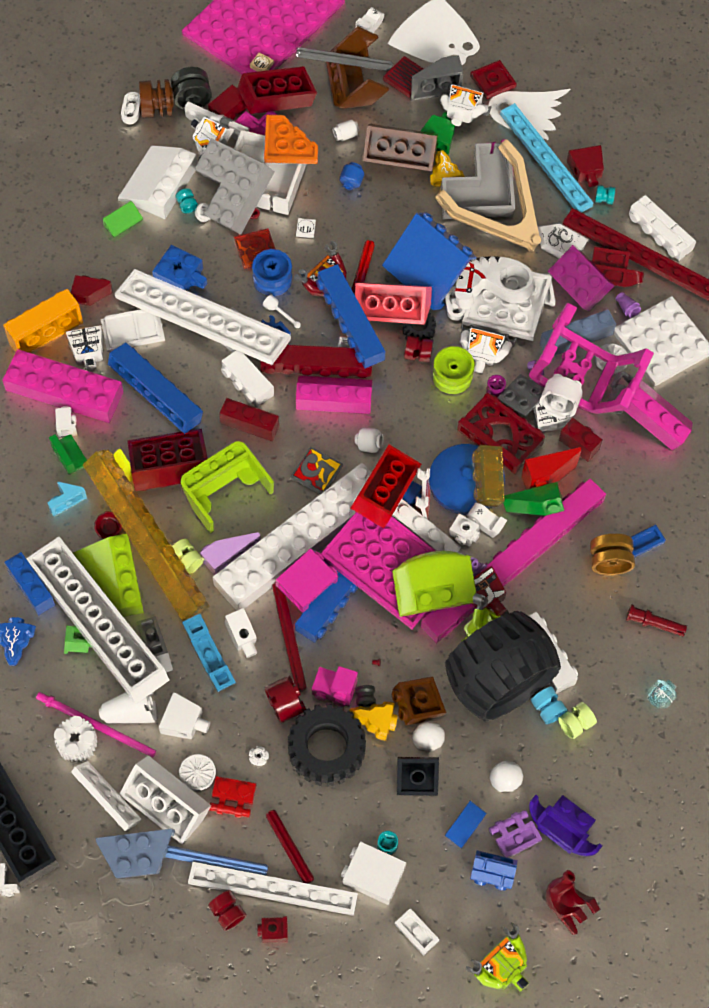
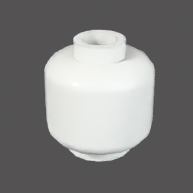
M362 428L355 435V444L358 445V449L362 452L376 453L383 447L384 436L376 428Z

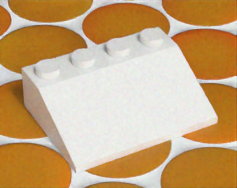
M151 146L119 195L118 200L125 203L132 201L137 208L166 219L177 201L176 194L186 187L196 171L194 169L198 164L197 154L183 148Z

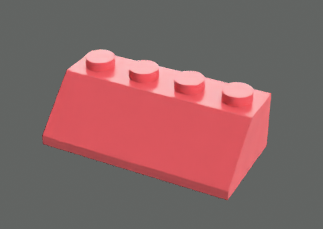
M368 282L355 284V297L369 321L410 324L426 323L431 306L432 286Z

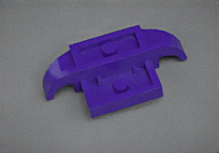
M537 795L532 798L529 804L530 813L540 832L569 854L575 853L581 856H592L599 852L603 845L600 843L595 845L587 840L589 837L587 832L596 819L564 795L560 797L553 807L548 805L547 808L540 804Z

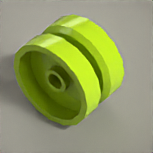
M454 346L444 348L438 352L434 359L433 367L435 386L447 394H459L470 387L474 373V359L466 349Z

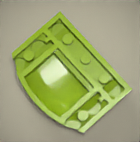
M432 551L414 556L393 570L400 617L473 603L472 599L476 594L471 557L469 555L465 556L455 551Z

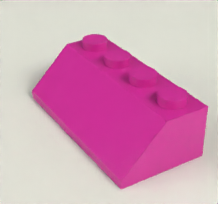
M299 375L296 390V410L370 414L372 380Z
M633 379L631 380V382L628 384V386H627L626 388H630V385H631ZM641 380L628 410L624 411L669 449L674 450L681 446L691 433L693 422Z

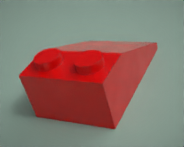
M581 447L525 459L522 471L525 489L559 482L577 467L582 451Z

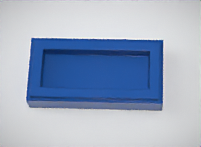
M657 525L631 536L634 558L665 543L666 539Z

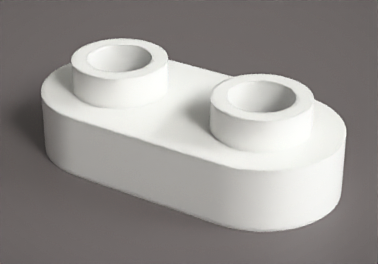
M129 92L125 95L121 109L122 121L126 124H133L137 122L141 110L140 94L137 92Z
M452 286L444 300L448 317L457 321L464 317L466 309L459 308L456 305V299L451 298V296H455L456 286Z

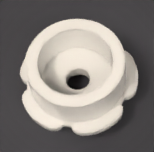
M257 746L250 750L249 760L253 765L262 766L269 758V753L265 751L264 747Z

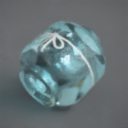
M659 679L648 689L647 694L649 697L647 699L657 709H666L677 698L675 691L677 687L670 680L665 682Z

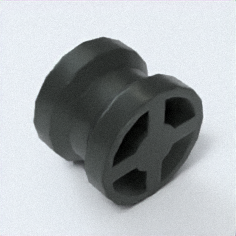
M362 685L355 688L358 695L356 699L357 706L368 707L376 704L374 686Z

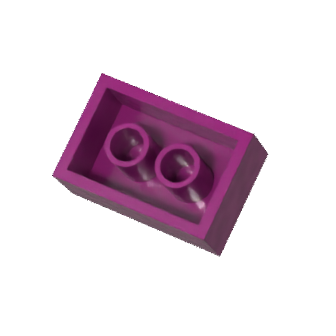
M574 245L548 270L550 275L569 295L587 311H590L615 286Z

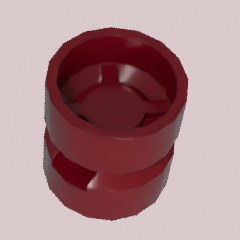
M408 336L404 359L412 361L419 359L420 362L430 363L434 340L426 338L419 340L418 337Z
M231 890L221 893L208 904L214 916H219L218 922L224 931L235 927L247 916L241 905H236L237 899Z

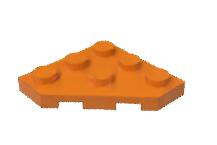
M266 115L264 163L318 164V145L314 141L311 142L306 137V134L297 126L294 127L284 115Z

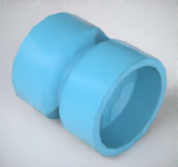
M552 686L540 691L531 699L535 709L541 711L540 716L546 725L557 721L558 717L568 711L563 702L557 700L558 694Z

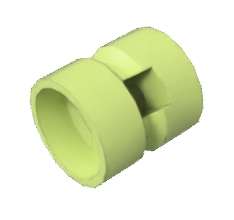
M186 538L176 542L167 553L168 557L175 564L178 563V568L186 576L195 572L204 562V558L198 551L194 550V547Z
M584 702L574 706L572 712L567 711L558 717L562 730L571 739L581 735L583 729L588 730L597 723L595 715Z

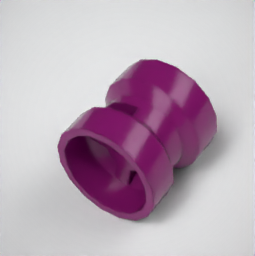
M501 375L489 377L486 393L488 392L498 397L505 390V378Z

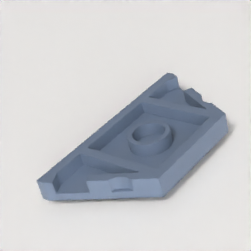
M175 829L96 838V842L116 878L155 875L160 872L162 860L166 857L169 849L167 847L171 836L175 834Z

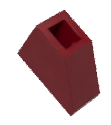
M75 275L70 293L78 304L91 306L112 294L113 289L111 281L107 279Z

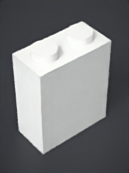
M360 842L358 847L354 846L349 857L352 858L350 865H345L341 873L343 885L389 905L406 867V862Z

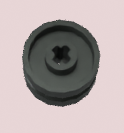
M186 67L172 75L171 87L174 101L178 108L185 110L187 102L199 107H205L210 102L212 93L208 75L203 69L199 67Z

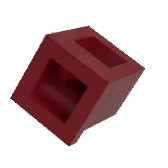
M287 916L262 918V924H257L258 937H262V943L288 942ZM275 925L276 930L274 932L269 931V926Z

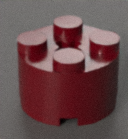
M290 675L264 687L269 703L276 712L275 715L280 723L303 714L304 710H306L305 704L299 698L301 695L297 685H294Z

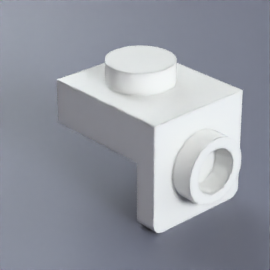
M0 863L1 896L8 897L14 896V893H20V887L17 884H8V867L5 863Z

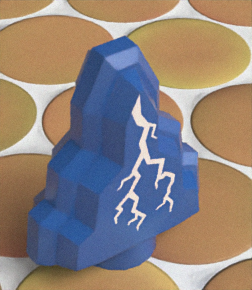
M19 617L9 618L8 623H0V645L5 648L4 656L9 666H16L22 657L23 649L29 645L30 638L35 635L36 626L24 623L25 620Z

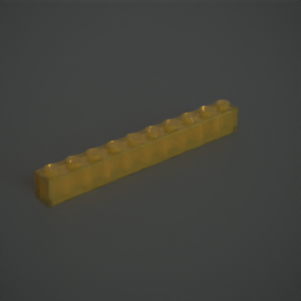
M109 449L95 451L83 464L85 470L182 621L205 612L210 607L205 596L198 589L194 579L187 572L185 565L176 555L174 548L165 538L164 533L145 507L143 500L140 499L134 490V486L125 476L124 471L114 459L113 454Z

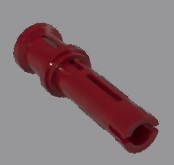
M634 604L630 605L626 621L632 620L641 623L643 627L649 625L684 637V633L687 630V625L654 615L648 609L645 611L636 608Z

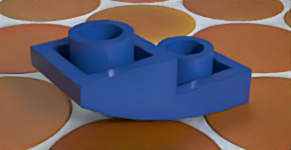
M470 800L445 836L462 848L487 813Z

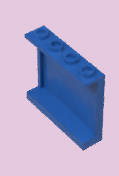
M424 212L415 214L382 266L404 285L432 286L430 308L432 310H440L445 305L443 302L444 298L469 261L477 257L473 254L471 248L463 246L459 242L460 239L453 234L450 235L444 225L436 223L431 214Z

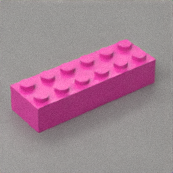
M17 349L2 380L8 392L59 408L69 406L72 408V412L106 423H110L123 395L121 381Z

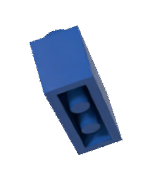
M22 552L4 562L8 572L38 616L55 606L51 594Z

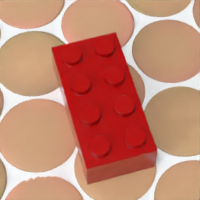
M389 444L352 504L351 509L380 527L385 528L414 479L417 469L422 464Z

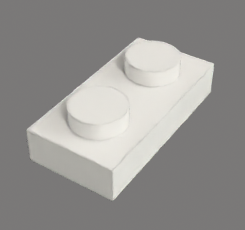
M411 908L395 922L398 929L423 956L439 942L438 937Z

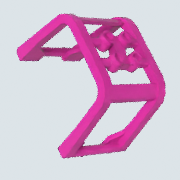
M567 303L552 325L553 332L541 356L529 372L530 378L545 388L549 379L541 375V373L550 364L558 348L555 344L559 336H562L572 343L569 349L562 354V362L554 370V374H561L563 377H566L568 373L575 374L571 379L577 380L583 385L585 374L592 367L591 360L593 356L607 362L589 400L586 401L581 398L578 407L595 414L628 410L654 353L645 348L633 353L617 356L601 349L565 327L569 325L577 307ZM579 346L586 350L587 353L585 358L577 364L572 361L576 359V350ZM634 364L636 368L639 367L630 388L623 389L615 400L600 403L617 365Z

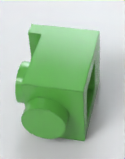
M66 626L64 654H68V651L88 653L89 648L92 647L77 627Z

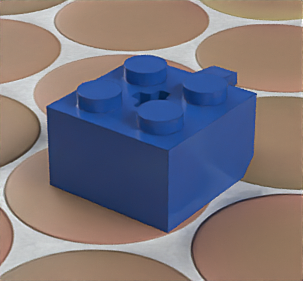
M170 245L152 271L153 277L186 291L191 286L204 289L207 285V278L201 274L203 270L202 259L173 245Z

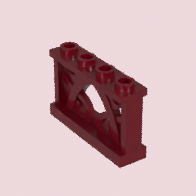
M488 392L465 417L458 421L457 431L477 446H481L494 454L500 463L513 474L520 470L525 463V459H529L544 444L545 435L540 429L534 428L524 417L518 416L511 407L505 406L495 395H491ZM484 407H489L494 411V413H489L487 410L488 418L482 415ZM478 414L480 420L472 424L470 421ZM491 425H509L513 441L508 439L494 441L492 439L493 428ZM485 426L489 430V434L487 435L483 432V430L486 431ZM524 436H527L533 441V444L530 446H522L519 444V442L523 444L527 443L528 440H525L523 438ZM508 444L507 449L503 448L501 445ZM518 449L526 451L519 459L516 457Z

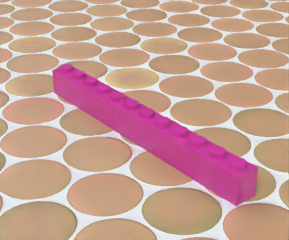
M591 479L581 482L576 487L575 492L572 494L568 493L562 499L565 511L539 517L531 529L529 527L521 533L519 539H513L507 545L506 550L496 553L489 564L485 563L487 566L482 572L492 566L504 587L600 506L605 500L606 493ZM472 604L426 612L421 618V628L437 644L468 618L476 608Z

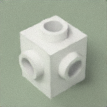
M461 514L457 516L449 529L450 536L458 544L469 547L472 542L476 543L481 534L478 522L471 517L466 518Z

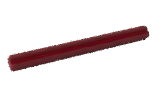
M275 582L272 584L293 682L294 685H297L299 691L303 692L307 689L287 598L276 586Z

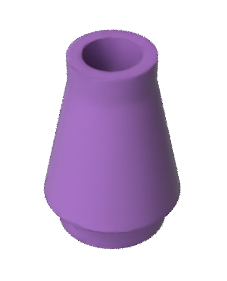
M624 292L616 296V301L619 303L625 316L633 318L640 313V304Z

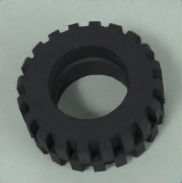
M320 704L315 705L314 710L311 711L310 708L304 710V715H298L295 719V724L291 725L290 735L288 736L290 762L292 766H295L296 772L300 776L304 775L306 781L311 782L313 780L315 785L322 786V783H327V786H334V782L337 781L339 784L345 782V778L351 779L355 775V771L359 770L362 766L366 749L365 731L361 728L360 720L358 718L354 719V714L350 710L346 713L344 707L339 705L337 708H332V704H326V707L321 708ZM320 730H333L344 737L346 750L337 759L330 761L320 760L309 752V738Z

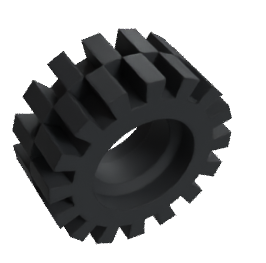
M428 313L426 323L424 324L426 329L423 331L414 330L412 328L413 324L403 323L402 330L406 340L408 336L418 337L419 340L433 338L436 328L434 316L431 317V313Z

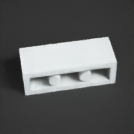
M236 350L221 361L223 375L226 378H230L233 381L234 387L238 391L241 390L244 393L245 399L250 404L253 403L256 408L274 396V386L244 353Z

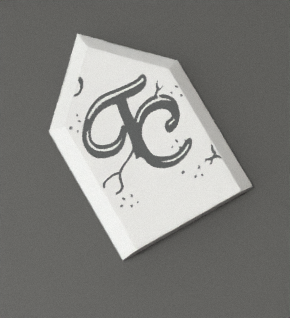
M560 222L537 226L539 236L541 237V249L559 259L572 245L583 251L590 241L589 238Z

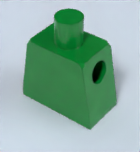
M444 112L441 117L432 115L421 131L438 134L436 151L444 150L449 155L455 125L452 124L451 118L447 117V112Z

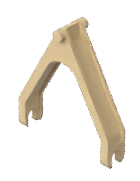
M505 139L498 148L513 166L523 216L521 223L515 226H506L463 209L454 202L445 190L440 191L435 198L452 219L527 248L528 251H533L541 242V237L538 232L524 159L511 142Z

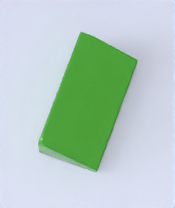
M130 201L104 217L103 224L115 238L143 220V217L134 203Z

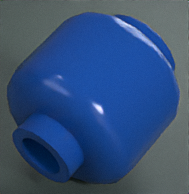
M353 162L343 166L339 181L345 189L353 190L361 186L364 178L362 166Z

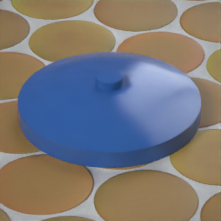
M473 444L451 446L443 450L434 459L430 468L429 485L433 497L443 508L455 514L467 515L475 503H480L489 510L498 502L504 489L505 474L500 461L494 454L481 446Z

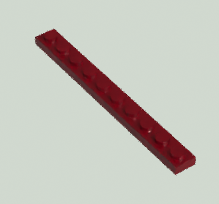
M574 208L570 210L564 219L563 225L609 249L630 252L629 259L709 301V279Z

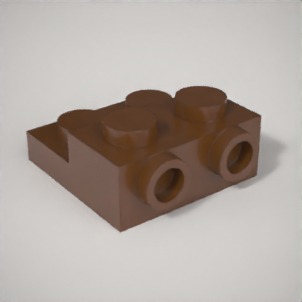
M433 676L399 682L392 689V700L398 703V716L401 721H404L405 726L422 723L426 719L444 716L447 713Z

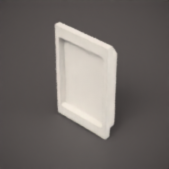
M140 309L109 315L101 319V328L103 329L107 352L113 351L125 342L131 347L165 341L163 324L160 317Z

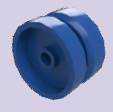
M269 249L262 251L254 258L252 272L255 288L266 296L271 294L278 296L287 292L292 284V263L288 255L280 250Z

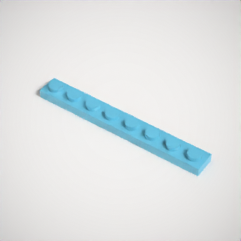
M514 103L501 110V117L570 205L581 213L593 207V201L517 105Z

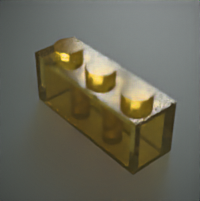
M480 445L472 454V461L475 463L473 480L476 484L474 499H476V503L484 506L499 507L505 502L502 447Z

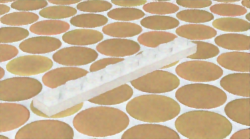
M192 862L188 880L190 885L222 891L231 890L232 893L354 916L358 893L197 862Z

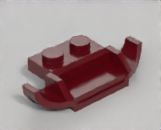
M594 247L592 262L615 286L625 288L643 282V272L627 269L630 252Z

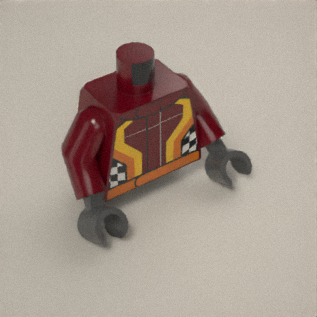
M334 241L330 242L332 250L328 245L324 247L326 252L331 253V256L327 255L308 274L306 270L300 269L298 272L302 277L299 274L294 276L296 281H302V285L313 296L324 297V292L319 290L316 284L319 271L338 264L346 278L347 272L342 258L335 251L337 243Z

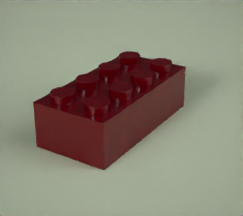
M304 66L242 73L237 87L249 114L311 107L317 95V91Z

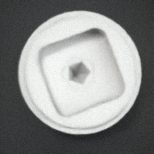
M201 203L196 207L195 216L199 221L207 222L210 220L209 217L204 215L209 204Z

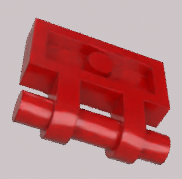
M216 776L212 798L219 799V802H210L211 807L209 810L215 811L220 815L226 813L235 815L237 818L242 816L250 818L251 809H245L244 804L253 805L256 783ZM226 801L237 802L236 807L225 804Z

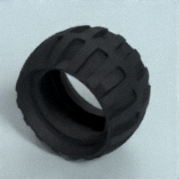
M522 611L506 613L477 629L463 640L448 655L449 657L445 661L448 680L455 695L471 713L483 721L497 719L523 705L547 686L561 669L557 650L547 632L540 624Z

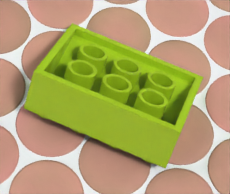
M128 533L105 538L73 552V555L123 617L144 613Z

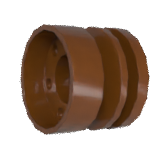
M164 79L165 87L161 88L160 80H157V88H153L151 80L139 81L142 118H154L155 109L159 110L161 117H163V109H167L168 117L172 116L174 101L169 79Z

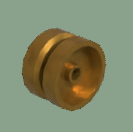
M605 534L592 539L590 542V552L593 556L591 559L592 570L602 575H619L634 569L635 558L632 553L634 550L632 538L625 534Z

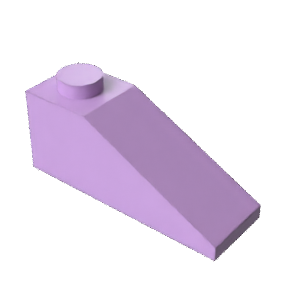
M256 532L207 544L200 552V555L204 558L203 563L216 575L261 540V536Z

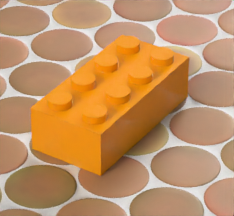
M65 289L56 293L50 299L40 302L34 308L24 311L18 317L8 320L3 326L8 342L15 353L17 349L32 353L64 335L67 331H71L83 324L78 302L69 290Z

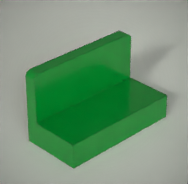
M56 434L49 437L53 450L69 475L88 465L87 459L72 435H68L60 440Z

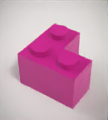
M340 666L337 672L319 667L312 686V695L321 701L329 700L337 706L350 707L355 688L357 687L358 672Z

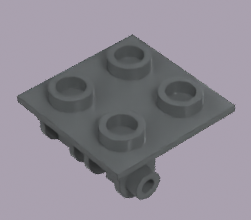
M520 374L497 398L505 406H509L527 416L540 402L544 387Z

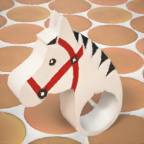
M488 256L470 260L454 283L456 286V305L461 309H469L474 303L473 298L478 296L483 289L489 290L509 303L523 302L533 292L532 271L523 263L506 257ZM519 276L526 279L528 283L521 289L511 290L504 287L501 281L504 278Z

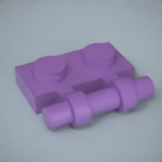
M526 810L519 813L515 812L511 814V817L503 821L499 820L495 822L494 826L488 828L491 835L498 832L501 834L502 837L496 839L495 842L504 857L510 858L542 841V837L533 821L524 824L523 820L528 817ZM514 824L517 825V829L508 833L506 828Z

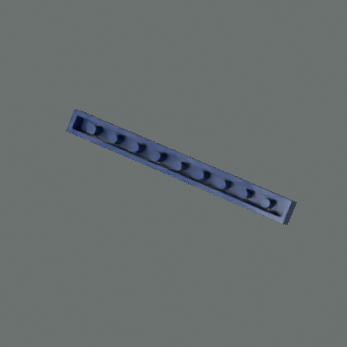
M414 481L411 482L402 498L411 507L416 504V497L422 499V486ZM340 572L337 574L338 581L335 584L332 583L309 604V608L295 623V631L314 643L318 638H323L328 624H332L336 620L338 610L346 606L349 601L348 596L351 592L355 593L358 589L354 583Z

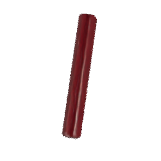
M276 810L269 811L266 814L268 822L303 883L310 884L314 881L311 871Z

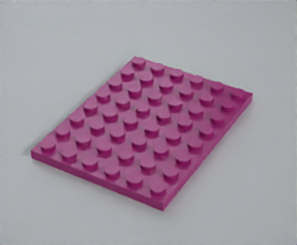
M213 0L182 29V35L241 74L257 72L250 68V63L258 53L273 59L274 64L269 70H275L296 51L297 47L305 43L345 3V0Z

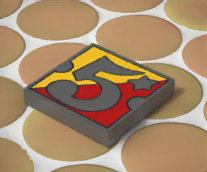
M310 447L291 475V479L322 494L331 486L342 469L343 463Z

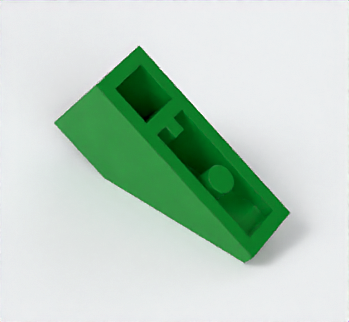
M558 482L501 496L506 512L546 516L565 511Z

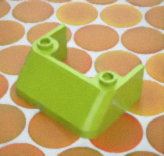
M233 442L185 473L181 478V487L194 513L210 534L214 532V522L208 515L212 508L208 496L237 477L246 485H253L260 481L270 495L273 494L274 481L243 442Z

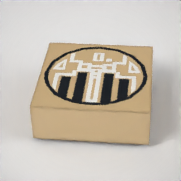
M258 53L250 63V68L257 72L267 71L274 64V60Z

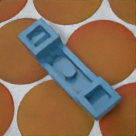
M201 614L183 621L182 624L217 692L235 684L236 682L211 638Z

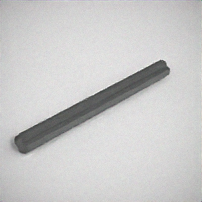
M297 47L295 52L296 57L331 63L389 71L393 67L392 61Z

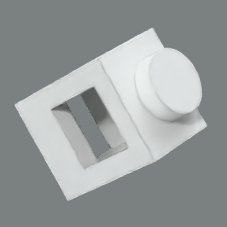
M64 406L55 409L58 436H78L76 414H72V408Z

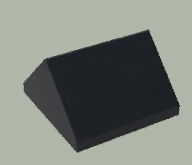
M398 757L397 795L438 796L439 757Z

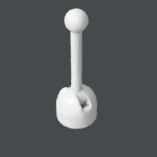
M271 294L265 299L263 306L266 309L277 310L292 322L295 328H300L301 323L299 321H295L278 307L276 297Z

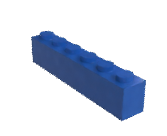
M338 264L319 271L318 280H316L317 287L324 292L325 302L327 305H331L332 314L335 319L339 320L342 333H346L350 348H354L357 361L362 363L364 368L385 361V350Z
M125 342L109 353L108 365L184 434L201 423L203 414L201 408L195 405L185 393L176 388L174 383L166 379L159 370H156L147 359L138 354L133 347Z

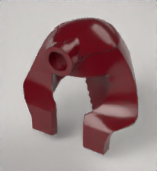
M566 870L562 877L554 879L548 885L546 902L548 907L568 928V931L572 935H576L578 931L571 915L579 923L584 922L588 918L580 907L573 906L587 904L593 915L601 909L595 897L585 895L575 888V875L572 871Z

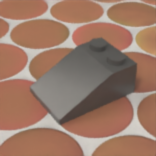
M459 55L441 58L413 75L411 101L440 97V93L448 95L450 94L451 85L462 87L463 68Z

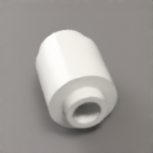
M352 119L337 124L336 127L332 128L336 141H344L356 137L360 131L358 123Z

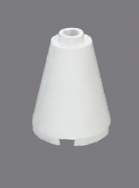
M127 692L103 703L102 708L99 709L101 720H105L106 723L156 722L157 707L155 700L153 701L151 697L153 692L137 704H135Z

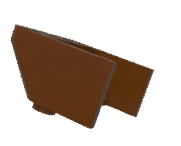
M357 26L330 52L369 58L368 47L379 37ZM326 62L334 105L338 108L347 109L371 106L389 91V87L371 79H367L364 82L361 67Z

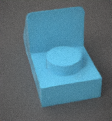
M57 482L62 495L53 497L47 504L54 517L87 499L85 489L81 486Z

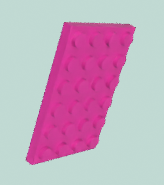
M356 512L323 550L321 555L324 560L411 630L426 613L399 616L393 570L414 556L435 550L393 517L390 518L385 528H382Z

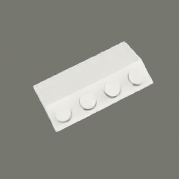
M150 756L135 764L119 794L163 830L175 829V834L172 837L181 845L186 842L201 824L211 807L208 802Z

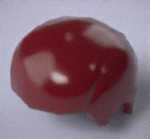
M105 511L94 522V530L102 539L121 535L123 532L124 522L117 512Z

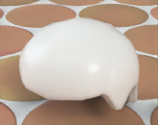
M433 721L420 723L412 733V742L418 750L432 752L439 749L445 741L443 728Z
M503 761L491 770L490 781L497 791L512 792L522 784L524 776L518 764L512 761Z

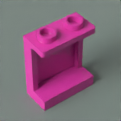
M310 548L276 579V586L304 613L313 600L332 583L335 584L338 581V572L333 566H328L324 562V558L319 552H314Z

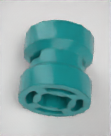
M598 185L595 202H606L613 205L615 187L605 188L603 185Z
M188 188L182 189L176 194V200L180 204L181 211L185 214L195 211L198 206L196 199L193 198L192 190Z
M384 831L378 837L377 849L393 855L398 848V837L392 831Z

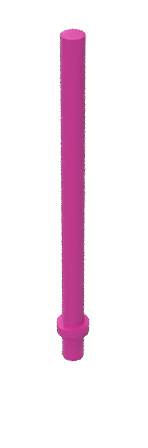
M39 692L36 696V699L45 703V706L48 708L53 707L71 717L80 716L85 721L88 720L94 729L152 758L156 754V750L55 700V697L52 695L47 696Z

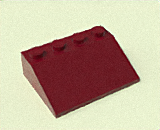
M202 428L190 430L185 434L183 432L127 440L135 491H145L152 488H163L181 484V478L185 473L208 459Z

